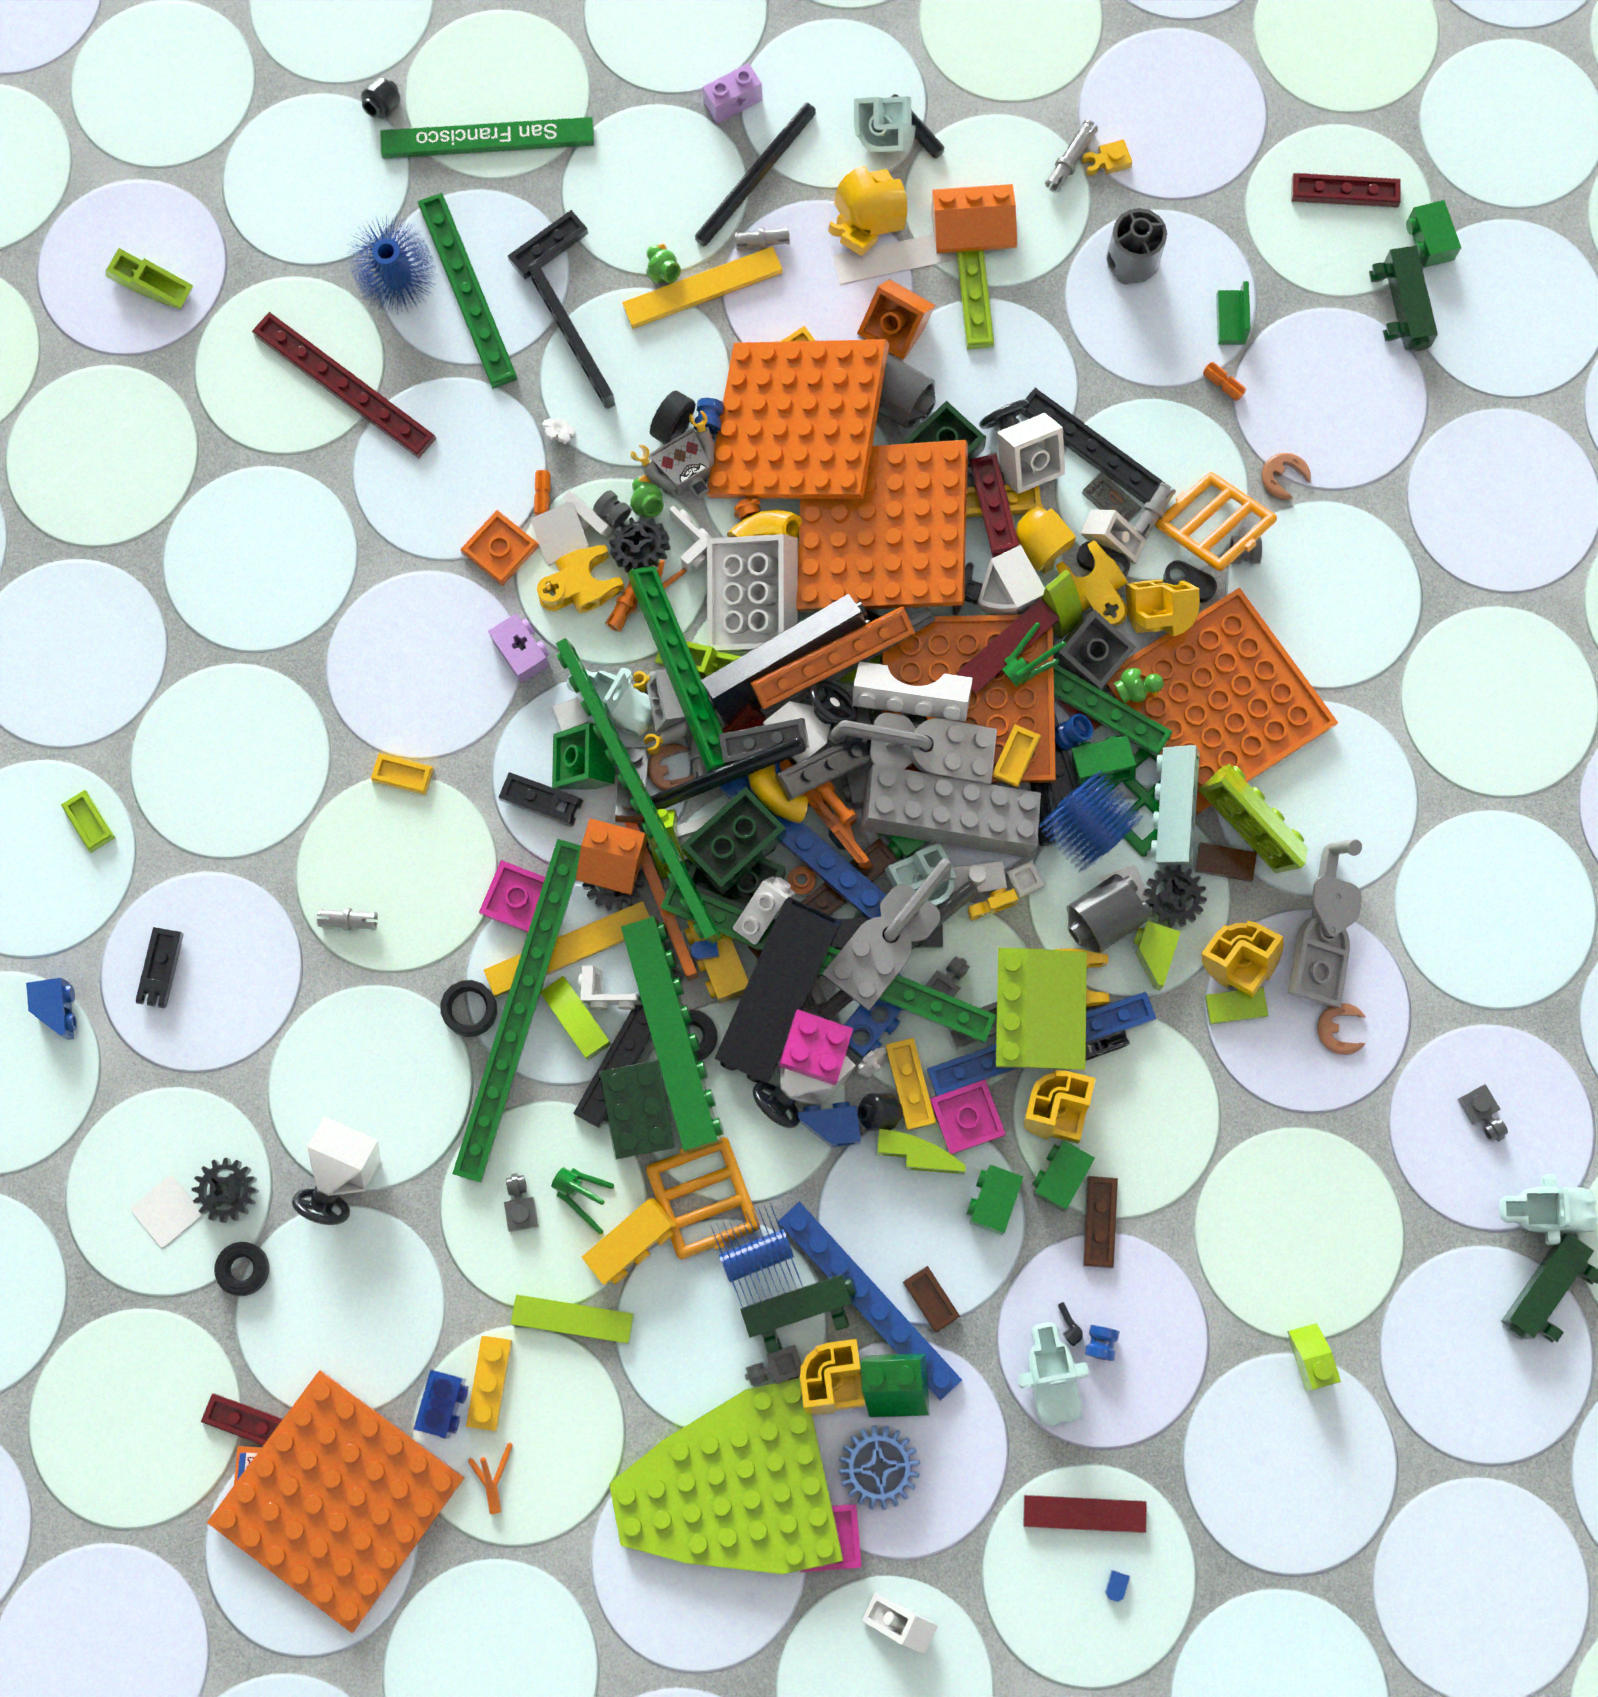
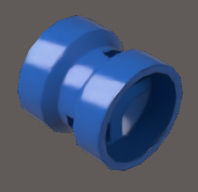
M714 398L698 399L696 411L699 414L694 422L700 423L702 421L700 410L703 411L708 419L705 427L709 428L710 434H717L718 431H721L722 421L720 420V415L723 414L724 403Z
M1076 714L1055 727V741L1060 748L1067 751L1077 747L1080 743L1086 742L1093 736V726L1090 720L1083 714Z
M1090 1325L1089 1335L1091 1340L1090 1344L1086 1346L1084 1355L1114 1362L1116 1354L1114 1344L1119 1339L1120 1331ZM1096 1339L1109 1342V1344L1096 1341Z

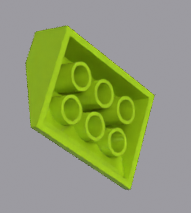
M1228 764L1221 767L1198 789L1275 874L1299 869L1306 864L1308 848L1303 843L1304 838L1295 829H1290L1283 822L1285 820L1284 816L1277 809H1271L1264 801L1265 796L1256 787H1251L1244 780L1246 776L1237 766L1232 767Z
M998 948L996 1068L1085 1070L1087 952L1032 948Z

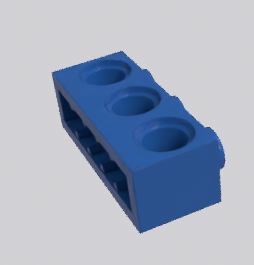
M878 1000L870 1011L860 1005L844 1024V1026L853 1028L848 1049L860 1059H863L870 1051L880 1048L882 1043L879 1040L885 1033L891 1035L901 1022L897 1018L904 1010L881 1000ZM876 1009H882L887 1013L888 1018L884 1022H876L872 1019L871 1013ZM863 1031L868 1034L870 1039L868 1043L858 1045L854 1042L853 1035L856 1032Z

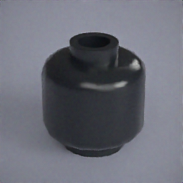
M375 78L361 93L362 108L373 118L385 119L400 104L401 97L397 85L385 78Z
M869 1093L862 1098L858 1107L860 1122L869 1131H879V1129L892 1130L897 1126L903 1114L901 1103L891 1093Z

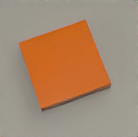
M496 510L465 543L460 551L503 586L536 551L539 544L501 512Z

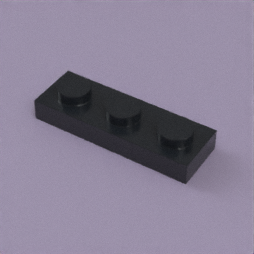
M570 210L507 255L508 261L525 280L530 276L528 269L530 265L538 262L540 268H542L589 234L588 228Z

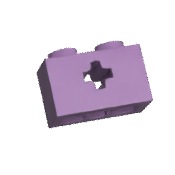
M749 63L702 86L704 105L716 124L763 101L762 83Z
M517 613L488 631L491 640L521 684L550 666L547 660V656L550 653L542 641L536 643L532 637V634L535 633L527 619L521 621ZM522 644L526 648L521 651L519 647L517 648V645Z

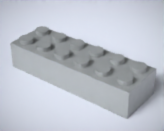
M873 764L865 778L861 830L1028 858L1038 843L1041 793Z

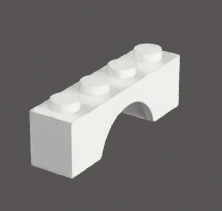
M859 662L853 687V706L966 722L971 697L972 678L943 674L939 680L932 684L911 686L895 679L887 665Z

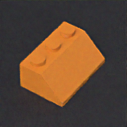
M1013 184L932 190L931 213L936 253L1017 248L1016 202Z

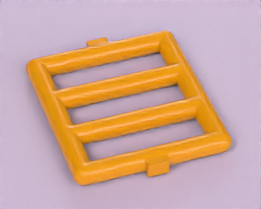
M1209 472L1188 492L1182 491L1175 497L1176 502L1164 512L1165 515L1162 519L1159 518L1155 526L1217 571H1223L1245 550L1249 552L1256 546V540L1276 523L1277 516L1217 474ZM1211 485L1222 491L1182 529L1179 530L1170 524L1177 515ZM1231 498L1242 505L1200 544L1189 537ZM1251 512L1262 519L1221 558H1218L1209 551Z
M721 1137L722 1143L691 1153L683 1151V1148L679 1149L680 1153L649 1164L646 1167V1173L656 1201L677 1225L671 1230L674 1235L670 1239L676 1256L679 1259L691 1257L714 1247L715 1250H719L714 1235L685 1246L680 1228L741 1206L747 1223H745V1226L741 1224L739 1228L736 1226L733 1227V1230L731 1228L727 1232L726 1230L721 1232L725 1244L730 1242L729 1237L733 1241L736 1239L735 1235L738 1239L742 1237L741 1233L743 1236L748 1235L747 1231L751 1234L754 1233L753 1229L755 1232L759 1230V1220L732 1147L726 1137ZM721 1151L726 1167L665 1190L659 1173ZM726 1179H731L736 1195L675 1218L669 1201ZM715 1234L720 1248H724L725 1245L721 1234Z

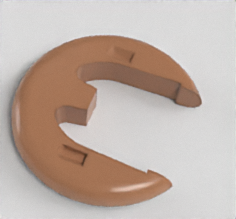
M1279 453L1272 456L1264 464L1261 475L1262 482L1266 490L1274 497L1290 500L1293 497L1276 482L1273 474L1280 477L1286 470L1283 465H1289L1310 483L1311 472L1308 464L1301 457L1292 453Z
M671 743L661 746L659 753L651 755L648 775L651 782L658 789L665 791L694 779V774L676 780L664 779V776L669 774L667 765H660L665 758L682 752H688L690 749L680 744Z
M1341 1003V1008H1326L1320 1015L1317 1023V1032L1322 1044L1328 1050L1341 1055L1353 1054L1362 1049L1366 1043L1341 1042L1333 1038L1332 1033L1339 1032V1024L1333 1023L1332 1019L1336 1016H1358L1365 1018V1014L1359 1008L1347 1003Z

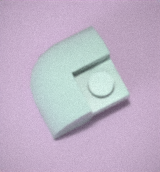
M911 97L854 98L855 135L864 147L869 149V151L879 153L910 150L915 137V126L911 125Z
M937 843L915 852L909 858L887 866L885 872L893 887L904 884L917 891L942 859H948L941 844ZM952 866L950 879L947 882H941L927 899L935 906L942 904L950 898L953 892L956 876Z

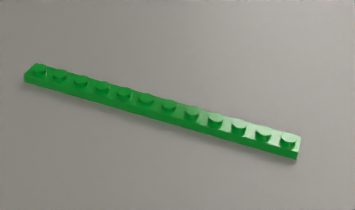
M564 638L556 643L560 651L556 656L562 667L569 669L572 675L568 678L576 693H581L584 700L580 703L588 717L593 716L596 722L593 729L600 741L605 740L608 746L605 753L611 764H617L621 772L617 775L620 783L625 790L630 789L633 798L630 799L631 805L637 814L642 813L646 821L642 826L648 837L655 839L658 845L655 848L658 858L662 864L667 863L671 872L667 874L675 889L680 888L684 896L680 901L688 914H693L696 920L693 927L701 940L705 938L708 942L714 944L721 940L722 937L574 646Z
M557 839L455 1163L453 1175L482 1183L576 882L581 845Z
M671 883L660 907L661 910L696 923L693 914H688L680 901L684 897L680 888L675 889ZM699 892L720 934L760 951L763 950L774 923L770 924L757 944H753L733 929L743 910ZM833 947L830 948L819 972L820 976H823V972L839 954L840 950ZM897 975L879 998L883 1002L984 1044L997 1016L901 975Z

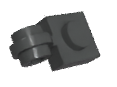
M955 956L946 968V971L949 972L947 977L937 970L925 986L955 997L960 987L952 980L957 978L960 981L970 968L966 964L967 960L963 957L959 959Z
M1486 1084L1458 1098L1472 1124L1484 1120L1486 1125L1483 1126V1131L1491 1142L1495 1140L1499 1142L1505 1139L1508 1129L1502 1119H1494L1491 1116L1501 1109Z
M518 1173L511 1174V1177L506 1178L508 1194L514 1195L515 1200L504 1202L508 1232L539 1227L534 1197L522 1199V1193L527 1192L525 1176L518 1175Z
M796 1345L766 1354L770 1366L764 1367L763 1362L746 1367L747 1374H744L746 1380H749L751 1385L768 1380L766 1374L771 1372L776 1384L800 1376L802 1364Z

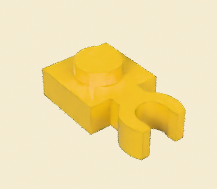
M1124 139L1099 146L1098 154L1087 152L1082 156V163L1092 162L1094 164L1087 167V176L1095 175L1102 168H1104L1107 175L1131 168L1133 163Z
M841 214L838 215L836 224L831 221L828 227V232L831 235L841 237L840 243L860 256L865 254L878 241L879 235H870V231L856 226L850 228Z
M1006 888L998 889L990 893V898L986 901L969 906L967 912L971 921L1015 906L1018 902L1015 889L1009 891Z

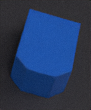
M704 940L694 942L691 946L692 957L697 961L719 958L717 942L711 944Z
M1111 1570L1105 1589L1107 1598L1116 1602L1123 1600L1130 1576Z

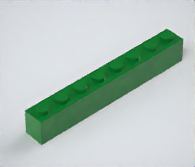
M654 916L621 926L683 1151L691 1153L722 1143L720 1135H724V1129L720 1118H715L712 1107L716 1106V1101L712 1090H707L704 1079L708 1078V1073L704 1062H699L696 1051L700 1050V1045L696 1034H691L688 1023L692 1022V1017L688 1006H683L680 995L684 994V989L680 978H675L672 968L676 967V961L672 950L667 951L664 940L669 939L664 922L659 923Z

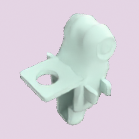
M621 668L617 676L603 671L595 673L587 671L614 726L620 727L625 733L637 738L649 730V725L653 720L649 695L639 692L630 685L633 681L630 670ZM567 679L566 684L568 689L575 692L569 682V679ZM576 693L581 698V701H583L581 693ZM592 716V719H591V720H592V722H593L594 724H596V722H595V720H594V718H593V716Z
M1546 1174L1541 1178L1542 1187L1526 1189L1518 1196H1504L1499 1202V1214L1502 1221L1520 1224L1523 1228L1532 1232L1545 1233V1243L1547 1245L1559 1244L1561 1241L1560 1233L1594 1232L1598 1219L1595 1212L1596 1199L1593 1191L1584 1188H1558L1556 1176L1553 1174Z
M1048 1322L1035 1325L1031 1330L1033 1347L1028 1356L1029 1372L1019 1375V1386L1022 1389L1033 1388L1035 1407L1041 1425L1056 1426L1059 1423H1072L1082 1418L1081 1398L1077 1379L1087 1377L1089 1373L1088 1365L1085 1362L1074 1363L1071 1351L1060 1340L1059 1329L1054 1323Z

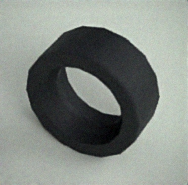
M677 390L668 394L652 419L650 435L663 444L682 435L690 424V414L694 415L695 401Z
M461 980L451 985L443 994L440 1002V1012L445 1024L453 1032L464 1037H475L487 1032L494 1024L498 1014L497 1002L493 993L484 984L474 980ZM464 992L477 993L483 997L486 1003L484 1017L474 1025L460 1024L452 1014L454 1000Z

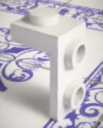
M673 506L669 509L671 520L695 542L680 557L681 567L690 574L694 569L699 570L706 564L707 539H710L711 536L703 528L697 529L692 524L693 520L686 511H679Z
M772 876L764 880L734 924L733 929L751 943L757 944L776 917L784 901L788 897L793 898L796 894L790 889L791 885L780 877L775 878Z
M582 966V974L578 977V988L581 991L580 1000L589 1004L590 1009L606 1010L607 1005H618V1009L633 1010L635 1005H643L641 997L637 994H602L603 971L595 966Z

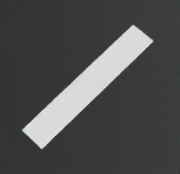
M934 234L874 246L862 256L854 251L832 255L839 284L957 260L956 252L936 253ZM1006 249L984 250V254Z

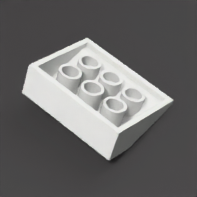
M777 534L707 539V646L714 647L716 651H752L798 624V611L796 610L798 538Z

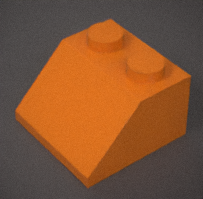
M888 279L877 287L857 334L867 340L886 339L889 343L888 352L904 360L924 331L936 305Z
M589 818L581 844L576 881L632 895L648 843L646 833Z

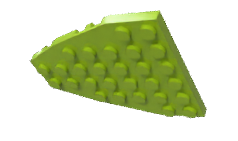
M800 1377L742 1391L663 1439L609 1484L620 1546L687 1564L783 1575L843 1561L813 1415L807 1414L804 1411Z

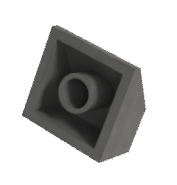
M1092 610L1086 613L1063 641L1066 642V646L1055 653L1053 658H1058L1059 664L1066 670L1101 690L1135 650L1136 646L1096 610Z

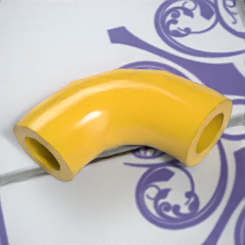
M779 509L761 511L746 517L727 532V536L744 537L785 534L797 538L802 518L795 513Z
M775 764L748 775L752 792L769 811L794 823L799 824L803 821L808 807V798L805 795H801L787 801L775 778Z

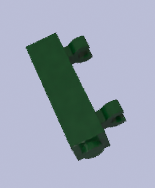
M1417 245L1390 249L1384 263L1372 264L1373 270L1369 271L1371 282H1379L1388 278L1398 322L1386 324L1387 329L1383 330L1384 340L1393 341L1402 337L1405 350H1426L1432 346L1438 332Z
M1571 1233L1560 1235V1243L1552 1246L1501 1320L1508 1326L1506 1330L1519 1340H1523V1338L1535 1339L1537 1334L1540 1333L1551 1343L1554 1341L1558 1342L1564 1332L1547 1321L1578 1274L1591 1285L1598 1283V1269L1587 1263L1594 1250Z
M845 1272L786 1292L785 1294L783 1293L779 1296L777 1295L773 1298L771 1297L767 1300L745 1306L740 1311L749 1338L762 1334L766 1350L770 1354L782 1349L776 1329L830 1311L836 1331L848 1328L850 1324L843 1306L855 1302L854 1296L857 1295V1289L852 1277L847 1278Z

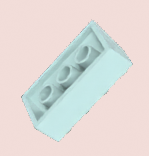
M1196 745L1164 747L1163 755L1157 756V772H1161V783H1156L1155 800L1160 801L1159 812H1154L1153 829H1158L1157 840H1152L1151 857L1156 858L1158 865L1193 867L1200 752Z

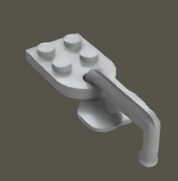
M883 713L875 719L873 725L843 720L830 731L829 740L836 745L845 741L846 735L871 740L870 758L875 765L905 769L913 763L923 773L991 784L997 729L941 718L929 719L915 728L906 716Z
M1358 839L1333 842L1324 847L1318 878L1313 886L1311 905L1313 907L1312 917L1302 923L1296 938L1288 994L1328 1007L1341 1008L1350 952V940L1346 928L1358 920L1362 902L1361 892L1356 885L1336 878L1339 854L1348 853L1351 856L1360 854L1362 843Z
M942 859L917 891L904 884L893 887L880 904L881 917L872 918L858 928L823 972V976L866 1010L870 1011L907 964L911 955V942L926 940L939 924L940 912L927 899L941 882H947L950 879L951 862L948 859Z

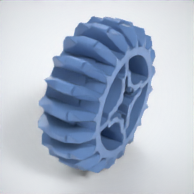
M873 1425L871 1427L873 1435L867 1436L866 1430L862 1428L860 1429V1434L863 1437L861 1441H858L854 1435L850 1437V1440L855 1444L853 1449L847 1445L843 1446L842 1449L850 1453L849 1458L839 1457V1462L847 1463V1469H839L838 1474H848L849 1479L842 1481L841 1484L843 1487L850 1484L853 1485L854 1488L848 1493L849 1497H853L857 1492L861 1494L857 1502L859 1505L864 1503L865 1498H869V1508L874 1509L875 1500H880L881 1509L886 1510V1499H891L893 1506L896 1507L898 1506V1501L895 1497L897 1494H900L905 1500L909 1497L903 1491L905 1486L912 1490L916 1488V1485L908 1480L910 1476L919 1478L920 1473L911 1471V1466L920 1465V1461H910L909 1456L915 1454L917 1450L916 1448H911L906 1451L904 1447L909 1444L910 1439L906 1437L901 1443L898 1442L897 1439L901 1433L899 1430H896L893 1436L889 1437V1426H884L883 1435H878L877 1426ZM881 1441L895 1446L901 1453L903 1460H887L882 1453ZM871 1442V1460L866 1464L854 1465V1460L859 1450ZM877 1450L879 1458L883 1459L882 1463L886 1461L887 1465L895 1464L894 1467H888V1469L883 1470V1475L881 1476L882 1484H880L879 1476H875L876 1471L872 1473L871 1470H863V1468L875 1464ZM904 1469L900 1483L894 1489L887 1492V1475L892 1471ZM855 1475H872L876 1481L877 1493L869 1492L861 1487Z

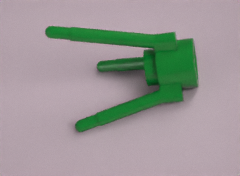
M1038 622L1029 630L1013 653L1004 660L1007 666L1002 670L1016 687L1058 664L1059 659L1056 658L1032 670L1066 646V642L1062 641L1029 664L1022 657L1017 661L1018 655L1040 627Z
M562 1167L551 1184V1187L558 1191L556 1196L564 1200L599 1235H602L603 1230L569 1195L574 1197L579 1192L592 1201L603 1205L605 1201L583 1188L581 1180L610 1189L614 1188V1184L581 1173L575 1168L570 1171Z

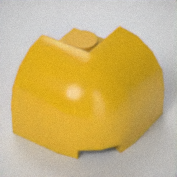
M865 166L858 167L845 175L836 190L834 205L850 228L856 226L860 229L868 230L870 235H881L904 230L908 207L905 189L900 178L893 180L887 169L868 172Z
M1040 502L1019 520L1015 531L1018 543L1022 546L1033 568L1038 572L1041 570L1045 575L1054 568L1055 560L1074 546L1076 536L1052 508L1046 511Z
M1163 579L1127 583L1126 604L1129 621L1133 630L1136 633L1164 630L1172 636L1184 633L1194 624L1198 617L1200 606L1199 588L1185 581H1180L1179 585L1163 583Z
M1247 920V923H1235L1230 926L1224 925L1217 931L1201 953L1202 963L1209 975L1227 989L1231 985L1253 997L1265 979L1269 981L1283 953L1284 938L1259 923Z
M1055 1070V1072L1041 1077L1035 1082L1029 1096L1023 1123L1024 1128L1040 1138L1049 1140V1137H1054L1079 1144L1096 1078L1063 1070Z
M856 1339L830 1342L816 1346L806 1356L800 1370V1381L804 1411L807 1414H835V1411L865 1407Z

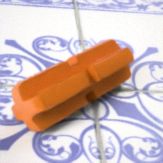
M1210 362L1205 367L1203 375L1216 386L1221 385V390L1231 398L1238 401L1243 397L1246 387L1232 376L1228 377V373L1216 363Z
M537 470L535 472V516L550 510L551 475L548 470Z

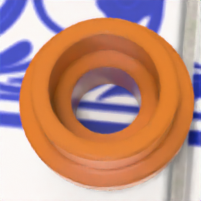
M798 866L790 871L787 882L791 885L790 889L796 894L805 895L814 889L816 877L814 872L808 867ZM803 875L807 878V882L805 884H798L796 882L797 877Z

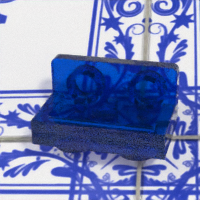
M430 1369L413 1430L436 1435L444 1439H450L451 1433L456 1434L461 1418L457 1415L459 1404L465 1403L469 1391V1386L465 1385L466 1379Z

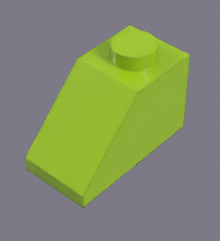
M1147 921L1143 928L1138 927L1133 944L1138 945L1135 954L1153 988L1160 991L1165 984L1181 932Z
M1317 1323L1287 1331L1305 1390H1314L1341 1382L1333 1353Z

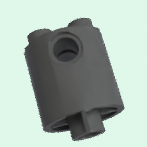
M1143 208L1130 209L1121 214L1114 223L1106 260L1109 270L1117 277L1120 283L1127 285L1144 282L1158 271L1168 234L1166 224L1158 214Z
M888 354L878 412L907 429L911 428L919 418L927 419L936 403L935 380Z
M1115 873L1066 906L1068 913L1067 929L1078 945L1096 953H1101L1147 922L1148 917L1153 915L1149 905L1144 900L1141 901L1136 894L1138 887L1130 876L1122 878L1121 875Z

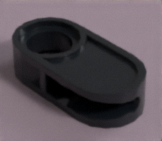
M1087 541L1079 547L1076 559L1081 568L1092 572L1095 567V559L1087 545L1092 541ZM1099 544L1109 557L1114 561L1122 563L1124 566L1123 574L1127 577L1130 569V561L1127 556Z
M1180 560L1172 561L1167 565L1163 575L1165 583L1179 585L1180 581L1171 579L1170 571L1180 569L1185 574V578L1182 581L1199 588L1200 603L1208 602L1213 598L1217 589V582L1210 574Z
M1121 1030L1086 1042L1085 1061L1130 1045L1126 1031Z

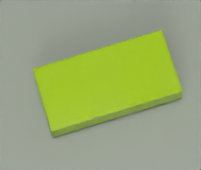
M86 790L60 804L91 853L116 838Z
M1260 987L1253 997L1240 990L1205 995L1209 1025L1269 1016L1264 987Z

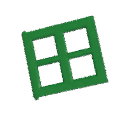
M1141 748L1134 755L1136 768L1148 757H1151L1156 763L1157 758ZM1135 778L1105 786L1107 788L1112 784L1113 787L1111 789L1113 790L1122 782L1139 799L1132 805L1135 808L1128 814L1129 816L1134 812L1136 813L1144 805L1153 814L1154 812H1159V802L1154 798L1155 785L1147 791ZM1154 829L1143 840L1133 830L1123 836V838L1141 857H1146L1147 851L1151 848L1152 840H1157L1158 829Z

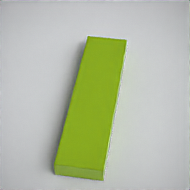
M984 250L956 252L967 350L994 347V336Z
M516 1294L511 1325L629 1344L634 1313Z

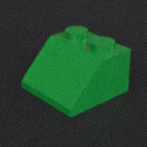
M586 723L553 734V788L599 789L615 784V765L611 764L605 753V750L608 749L605 740L600 741L593 729V726L596 724Z
M926 1354L869 1355L860 1361L862 1393L869 1417L930 1415Z

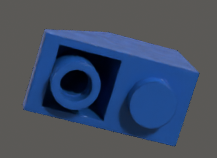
M63 978L26 982L28 1011L58 1035L68 1040L74 1039V1031L77 1030V1019L75 1014L72 1013L71 1002L75 1001V992L70 982Z
M850 1102L832 1104L833 1108L821 1110L820 1105L803 1107V1112H798L800 1123L830 1147L861 1143L857 1106H850Z

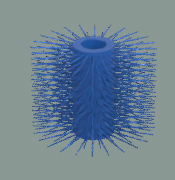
M386 214L384 233L378 224L382 239L380 238L379 240L372 228L369 227L375 239L373 240L369 237L371 241L368 243L361 240L366 244H362L363 246L360 247L364 250L359 249L358 252L352 253L361 254L362 256L355 257L357 259L353 260L352 263L359 261L358 265H355L354 268L357 269L355 270L357 271L355 275L359 276L357 280L362 292H366L367 289L365 288L368 286V290H371L370 293L373 295L376 292L378 298H383L385 294L384 300L386 301L387 299V302L389 294V308L392 297V307L394 305L395 294V310L396 297L398 310L400 296L399 307L402 299L407 308L406 302H404V288L412 301L415 302L412 294L415 292L414 289L417 287L423 289L416 283L422 285L423 281L420 279L427 281L424 278L431 276V274L424 275L426 273L421 272L433 271L426 268L433 269L432 267L436 265L425 264L428 263L427 261L431 262L432 260L423 259L427 258L425 256L430 257L427 247L420 246L419 248L417 244L422 245V242L415 239L412 240L418 235L417 232L413 237L409 235L407 237L405 235L408 232L407 230H402L405 233L401 232L400 234V230L398 229L397 231L396 228L394 235L391 224L392 233L390 231L389 234V219L387 230ZM416 257L413 261H408L410 258Z
M1103 770L1100 773L1098 771L1090 780L1087 779L1081 786L1079 785V787L1068 794L1057 805V808L1052 810L1053 812H1050L1047 818H1044L1039 827L1043 826L1052 818L1053 820L1049 822V826L1047 824L1043 831H1047L1052 826L1046 837L1049 833L1051 835L1056 829L1059 830L1058 833L1054 834L1055 838L1060 836L1057 840V845L1065 838L1067 841L1063 842V847L1065 845L1068 847L1065 849L1066 852L1064 854L1071 849L1072 854H1069L1068 857H1071L1073 854L1076 855L1074 859H1080L1078 860L1080 862L1078 866L1081 863L1086 864L1082 868H1085L1088 864L1091 866L1097 858L1099 859L1100 856L1103 857V855L1109 853L1123 839V836L1128 834L1127 832L1135 824L1137 825L1136 822L1139 820L1138 818L1135 821L1133 814L1128 818L1126 817L1132 810L1131 808L1128 811L1126 804L1121 808L1119 807L1123 804L1122 802L1125 798L1119 801V794L1114 798L1112 797L1116 794L1115 792L1118 788L1114 793L1110 790L1113 785L1111 787L1108 786L1104 790V787L1111 779L1107 783L1105 781L1101 786L1098 784L1103 781L1106 775L1103 778L1100 777L1094 784L1092 783Z
M772 1206L771 1209L779 1231L775 1232L767 1213L774 1233L769 1234L765 1225L768 1235L763 1237L761 1232L762 1237L757 1239L755 1234L756 1240L751 1241L749 1236V1243H745L743 1238L744 1245L741 1246L737 1240L739 1247L736 1248L733 1247L729 1237L733 1248L729 1251L720 1231L727 1250L724 1253L721 1251L712 1228L721 1252L719 1257L729 1283L732 1282L739 1301L740 1298L733 1281H739L746 1299L739 1279L744 1277L749 1289L746 1276L750 1275L752 1279L751 1274L756 1273L758 1277L757 1272L761 1270L764 1275L763 1269L768 1268L770 1273L769 1267L774 1266L776 1271L775 1265L778 1263L784 1274L781 1266L783 1261L786 1262L795 1285L786 1261L788 1259H791L801 1283L792 1259L794 1255L784 1229L780 1228Z

